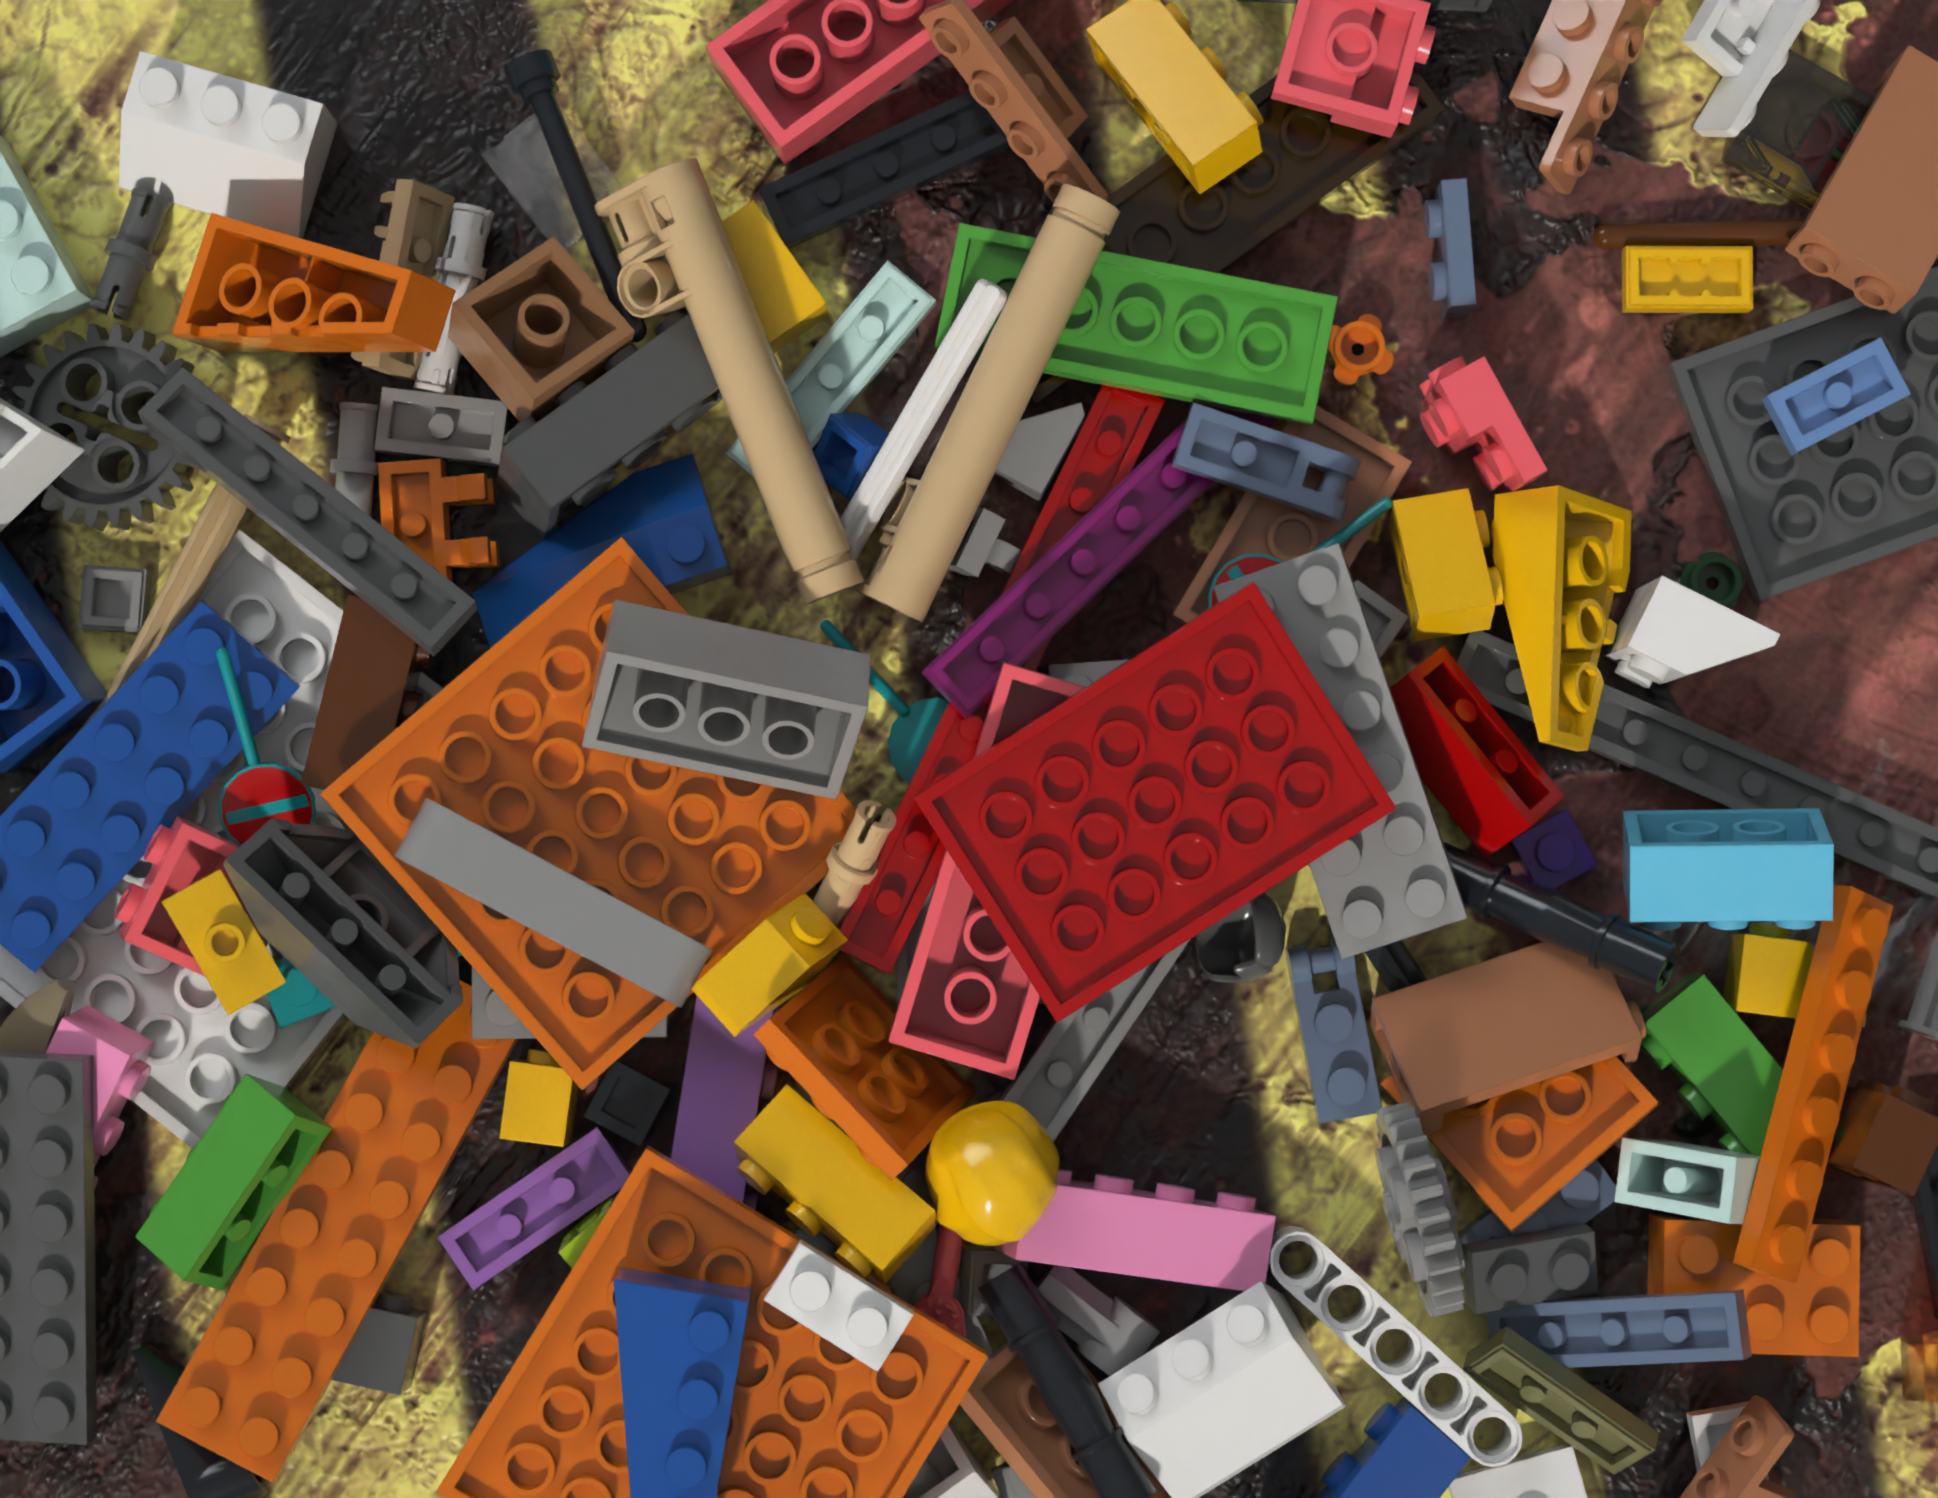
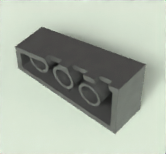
M684 308L676 310L666 317L654 330L657 337L639 350L634 344H630L617 352L604 366L607 373L593 383L587 385L584 380H580L568 387L554 401L556 409L537 422L533 416L528 417L514 426L504 436L503 442L506 445L502 447L496 486L541 541L560 528L556 524L557 516L575 502L577 505H582L585 509L605 494L603 490L617 476L615 469L622 463L627 469L633 467L636 469L654 455V452L667 439V436L663 433L667 427L671 425L677 433L682 432L723 399L691 317Z

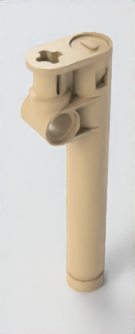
M689 158L656 169L596 203L594 207L597 215L609 217L622 249L617 256L622 267L617 278V291L619 300L625 310L632 316L645 318L687 308L792 573H796L799 580L796 584L804 604L816 602L865 582L856 559H852L849 552L852 550L698 160L696 158Z
M1069 184L1062 185L1052 205L1054 211L1052 215L1047 216L921 479L917 480L906 477L902 480L881 519L880 527L884 532L879 540V544L883 547L867 582L860 583L852 589L920 622H923L1098 260L1105 245L1103 240L1106 235L1111 233L1120 214V211L1115 206L1081 188Z

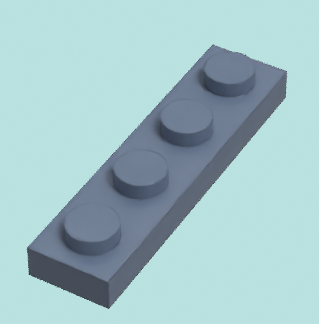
M1744 1289L1560 1299L1487 1312L1489 1338L1507 1326L1566 1368L1733 1361L1752 1357Z

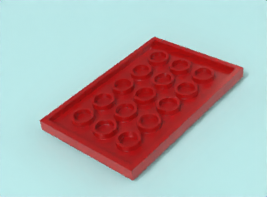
M1254 582L1244 586L913 797L1057 1023L1397 809Z

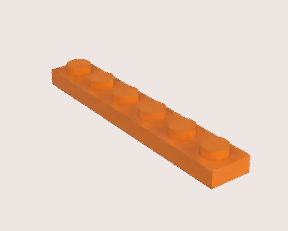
M1833 884V921L1821 922L1733 1259V1264L1777 1280L1797 1283L1802 1259L1806 1251L1819 1193L1822 1189L1830 1150L1839 1123L1848 1080L1855 1061L1856 1049L1893 905L1853 886Z

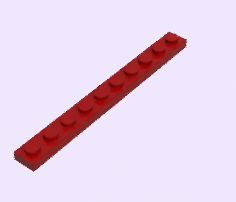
M1105 385L1101 386L1000 597L1131 473L1165 402L1164 399L1151 394ZM1051 638L1021 667L1036 671ZM992 695L967 719L950 702L948 703L895 813L897 820L895 827L889 833L877 857L880 867L871 883L863 885L856 901L850 907L839 929L848 939L839 950L840 952L890 975L935 882L946 849L913 797L974 758Z

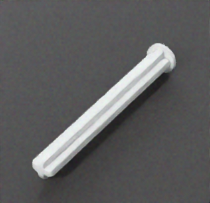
M980 279L976 282L840 518L852 548L849 552L852 559H856L860 569L862 564L857 559L1007 301L1008 294L991 281Z

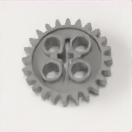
M1409 1101L1379 1108L1376 1110V1124L1379 1132L1377 1137L1380 1148L1375 1149V1156L1384 1189L1382 1206L1398 1254L1402 1260H1406L1412 1281L1416 1283L1419 1297L1423 1300L1425 1310L1429 1312L1430 1317L1464 1310L1463 1303H1465L1462 1292L1464 1284L1460 1272L1465 1270V1262L1455 1228L1458 1214L1450 1195L1442 1164L1438 1157H1433L1427 1136L1423 1135L1420 1119L1416 1117L1414 1107L1410 1106Z

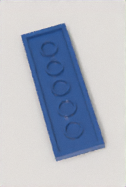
M203 599L0 816V944L34 973L144 856L147 846L159 825L162 824L170 828L176 817H180L243 749L217 660V649L225 647L229 651L253 736L265 726L300 688V685Z

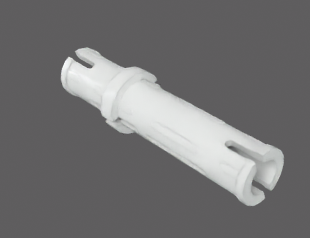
M454 203L447 244L445 245L443 257H437L434 269L439 273L437 282L456 290L452 303L478 286V282L483 283L487 271L486 268L482 267L494 212L466 203ZM452 304L436 352L422 353L413 386L415 390L448 395L455 394L454 390L462 353L448 338Z

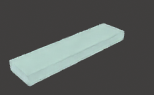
M888 260L786 381L813 451L818 445L830 414L847 412L937 304L936 299ZM738 438L726 452V455L754 478Z

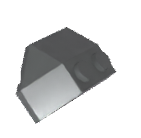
M271 818L224 861L223 866L258 932L354 1024L416 1049L462 1004L463 994L462 986L459 985L457 948L352 830L321 825L290 824L288 820Z

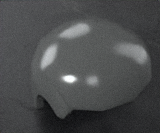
M1264 892L1196 935L1195 945L1199 965L1210 980L1216 982L1252 983L1272 971L1273 966L1279 962L1284 950L1286 924L1279 903Z

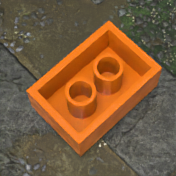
M1649 1213L1647 1295L1744 1289L1752 1354L1859 1357L1861 1225L1842 1219L1813 1218L1797 1283L1777 1280L1733 1264L1743 1224H1727L1680 1214Z

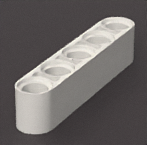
M1289 1226L1281 1228L1273 1234L1268 1270L1284 1288L1475 1461L1484 1466L1498 1467L1506 1465L1516 1457L1521 1449L1523 1436L1519 1423L1511 1413L1312 1233L1302 1227ZM1294 1241L1306 1242L1312 1251V1261L1309 1267L1302 1273L1295 1275L1283 1272L1279 1264V1256L1283 1247ZM1342 1285L1356 1287L1360 1296L1359 1306L1356 1311L1344 1318L1332 1316L1327 1307L1328 1297L1331 1292ZM1391 1329L1403 1330L1408 1340L1407 1349L1404 1354L1393 1361L1379 1359L1376 1353V1343L1380 1335ZM1439 1373L1453 1375L1456 1385L1451 1399L1439 1405L1428 1403L1424 1395L1425 1385L1428 1380ZM1485 1418H1500L1503 1424V1435L1499 1442L1488 1448L1475 1446L1473 1432L1476 1425Z

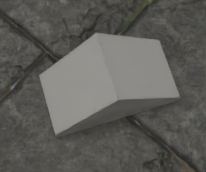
M1082 403L1020 420L993 477L1041 502L1083 425L1085 413Z

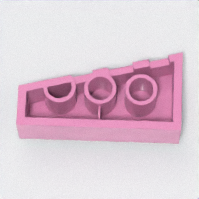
M1059 1169L1057 1192L1042 1217L1019 1241L999 1246H990L1015 1260L1246 1291L1260 1281L1266 1284L1276 1216L1255 1209L1256 1198L1218 1192L1217 1201L1210 1202L1194 1199L1195 1189L1157 1183L1156 1193L1133 1189L1134 1180L1095 1174V1181L1092 1183L1071 1179L1072 1171Z

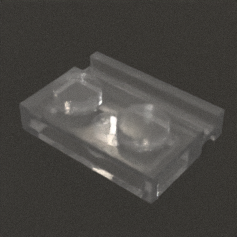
M561 109L598 203L607 196L622 189L623 186ZM534 113L505 135L501 143L492 150L487 149L481 156L546 239L549 240L554 236L569 253L568 250L582 239H585ZM603 216L605 223L610 221L608 216Z

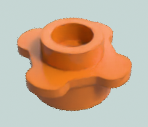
M1363 314L1359 317L1358 321L1348 323L1343 328L1332 325L1327 350L1331 352L1334 360L1333 377L1338 383L1350 386L1360 376L1371 372L1382 375L1387 373L1392 367L1394 357L1391 351L1385 349V339L1381 333L1382 323L1376 316ZM1355 344L1361 345L1363 347V354L1359 356L1352 353V346Z

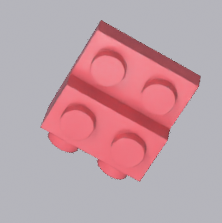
M1297 0L1271 99L1330 114V122L1391 138L1398 123L1410 124L1420 88L1409 85L1414 63L1426 64L1434 40L1436 27L1425 24L1431 3L1421 0Z
M1462 356L1457 357L1429 373V379L1419 385L1425 397L1421 401L1425 412L1420 414V419L1432 443L1436 447L1444 444L1451 457L1473 445L1478 455L1473 457L1475 469L1484 485L1490 491L1496 488L1500 494L1521 491L1547 471L1544 462L1485 356L1469 365L1465 363Z
M179 816L176 817L171 829L162 824L159 825L144 854V860L153 865L142 887L134 883L129 884L120 899L114 915L115 919L124 922L119 930L123 941L204 976L161 901L220 868L258 932L223 866L224 861L240 846ZM258 932L260 938L267 947L269 942Z

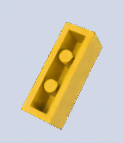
M1129 0L1086 29L1097 64L1199 194H1202L1263 152L1258 126L1263 124V118L1257 106L1244 91L1237 95L1233 93L1224 81L1227 78V73L1219 58L1208 46L1201 50L1198 49L1189 37L1192 33L1189 23L1172 1L1164 6L1160 0Z
M787 1084L734 1141L737 1160L741 1162L736 1168L738 1173L761 1194L766 1195L770 1189L776 1192L790 1204L785 1210L790 1219L812 1237H815L819 1231L826 1235L839 1247L834 1253L837 1259L863 1279L871 1274L882 1285H885L936 1227V1212L929 1204L897 1177L891 1181L879 1168L869 1164L861 1156L857 1144Z

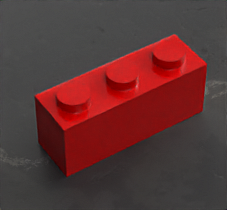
M1443 646L1390 687L1422 781L1485 858L1533 826L1565 797Z

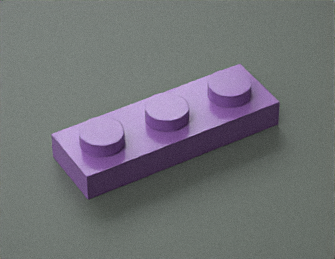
M598 1126L437 1238L470 1287L475 1290L619 1191L631 1174V1170L602 1127Z

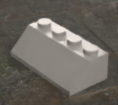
M614 599L600 653L581 747L836 800L868 709L871 655Z

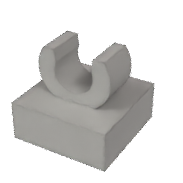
M977 508L948 569L961 576L978 577L985 565L999 573L1005 571L1011 574L1022 550L997 538L1006 519L985 508Z

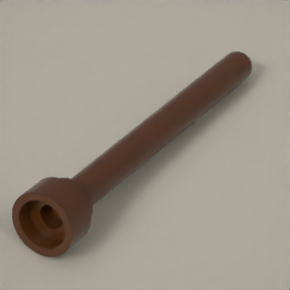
M1806 219L1603 224L1595 229L1593 242L1598 248L1603 250L1623 249L1625 246L1788 245L1790 239L1802 227Z

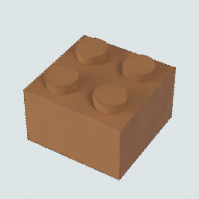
M553 236L453 302L448 338L519 422L531 416L538 422L556 409L554 401L568 387L580 380H584L587 385H590L607 373L604 368L605 364L621 349L632 344L635 330Z

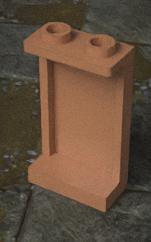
M1910 45L1885 71L1875 89L1878 94L1804 224L1793 235L1785 248L1788 253L1798 258L1799 263L1807 271L1817 276L1832 278L1854 291L1855 297L1864 305L1877 310H1886L1892 314H1895L1917 294L1938 256V62Z
M1541 942L1372 998L1370 1027L1403 1103L1409 1101L1410 1106L1414 1107L1416 1117L1420 1119L1423 1135L1441 1130L1445 1113L1615 1056H1618L1625 1066L1637 1061L1642 1038L1646 1037L1644 1019L1637 1004L1633 1000L1626 1002L1618 987L1617 982H1619L1620 976L1601 967L1599 969L1590 967L1588 958L1546 942Z

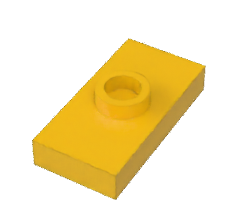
M1625 246L1622 249V313H1749L1753 310V246Z
M220 868L161 901L228 1016L286 983Z

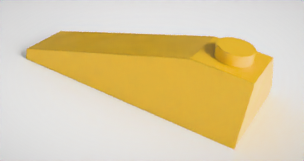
M1560 485L1495 494L1494 519L1491 524L1492 557L1494 565L1500 573L1503 601L1539 742L1580 752L1588 751L1604 685L1602 674L1597 667L1602 645L1613 644L1617 630V624L1609 619L1614 594L1626 592L1630 575L1632 511Z

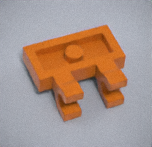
M441 458L378 463L382 527L452 583V568L483 569L500 567L499 542L490 541L489 537L451 540L449 506L497 505L495 479L487 478L485 473L447 477V463Z

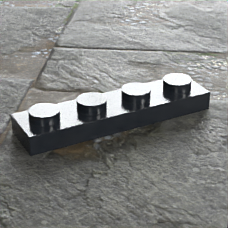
M969 90L758 189L781 240L789 250L1010 146L1005 133L987 109L982 107L973 98Z

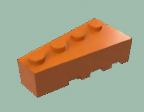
M211 213L172 335L217 352H436L456 290L406 268Z

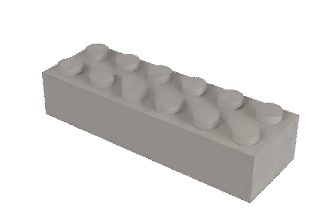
M1337 543L1213 586L1218 602H1221L1249 583L1254 582L1397 808L1309 864L1341 959L1467 919V910L1341 544Z

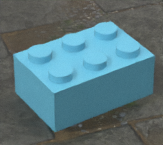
M1819 808L1623 811V887L1630 922H1641L1644 928L1650 930L1666 931L1681 927V922H1708V925L1715 929L1738 930L1747 927L1748 921H1775V925L1778 927L1801 930L1814 927L1816 921H1833L1834 843Z

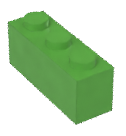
M1689 974L1641 1013L1646 1027V1037L1642 1038L1640 1050L1658 1070L1661 1071L1668 1066L1683 1084L1677 1090V1094L1684 1104L1701 1121L1709 1116L1723 1132L1724 1136L1718 1140L1723 1150L1761 1156L1783 1069L1704 974Z
M245 1074L238 1086L226 1097L223 1108L202 1139L190 1150L185 1164L169 1188L154 1203L149 1217L135 1237L183 1281L223 1290L258 1239L273 1210L294 1186L332 1127L285 1087Z

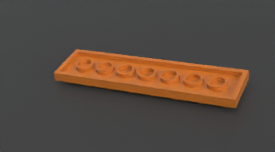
M459 980V985L462 986V1004L416 1049L376 1032L372 1033L324 1119L332 1127L331 1131L289 1193L270 1215L156 1420L157 1423L272 1483L277 1482L366 1316L518 1039H472L471 985Z

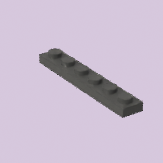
M182 367L138 411L143 424L433 657L477 611L476 601L185 368Z

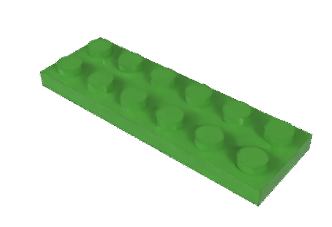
M959 223L934 346L935 352H937L978 280L985 279L998 285L1008 294V299L1036 241L1035 237ZM1101 251L1043 373L1311 426L1314 421L1338 297ZM998 317L993 323L991 329L989 330L987 336L985 337L980 348L975 354L973 360L979 359L983 351V348L996 324Z

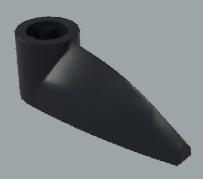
M148 1344L133 1350L132 1353L155 1416L158 1418L185 1368L168 1355ZM159 1424L189 1498H254L266 1492L267 1487L264 1478Z

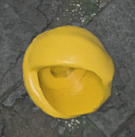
M1009 1101L979 1103L951 1116L941 1125L932 1138L925 1163V1179L929 1196L933 1202V1209L936 1212V1219L941 1225L956 1232L966 1241L983 1246H999L1019 1241L1042 1217L1057 1192V1175L1060 1163L1057 1148L1049 1133L1029 1111L1019 1104Z

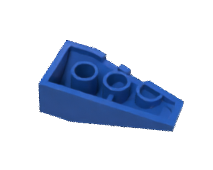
M693 453L632 473L472 592L490 648L620 537L625 540L670 594L733 574Z

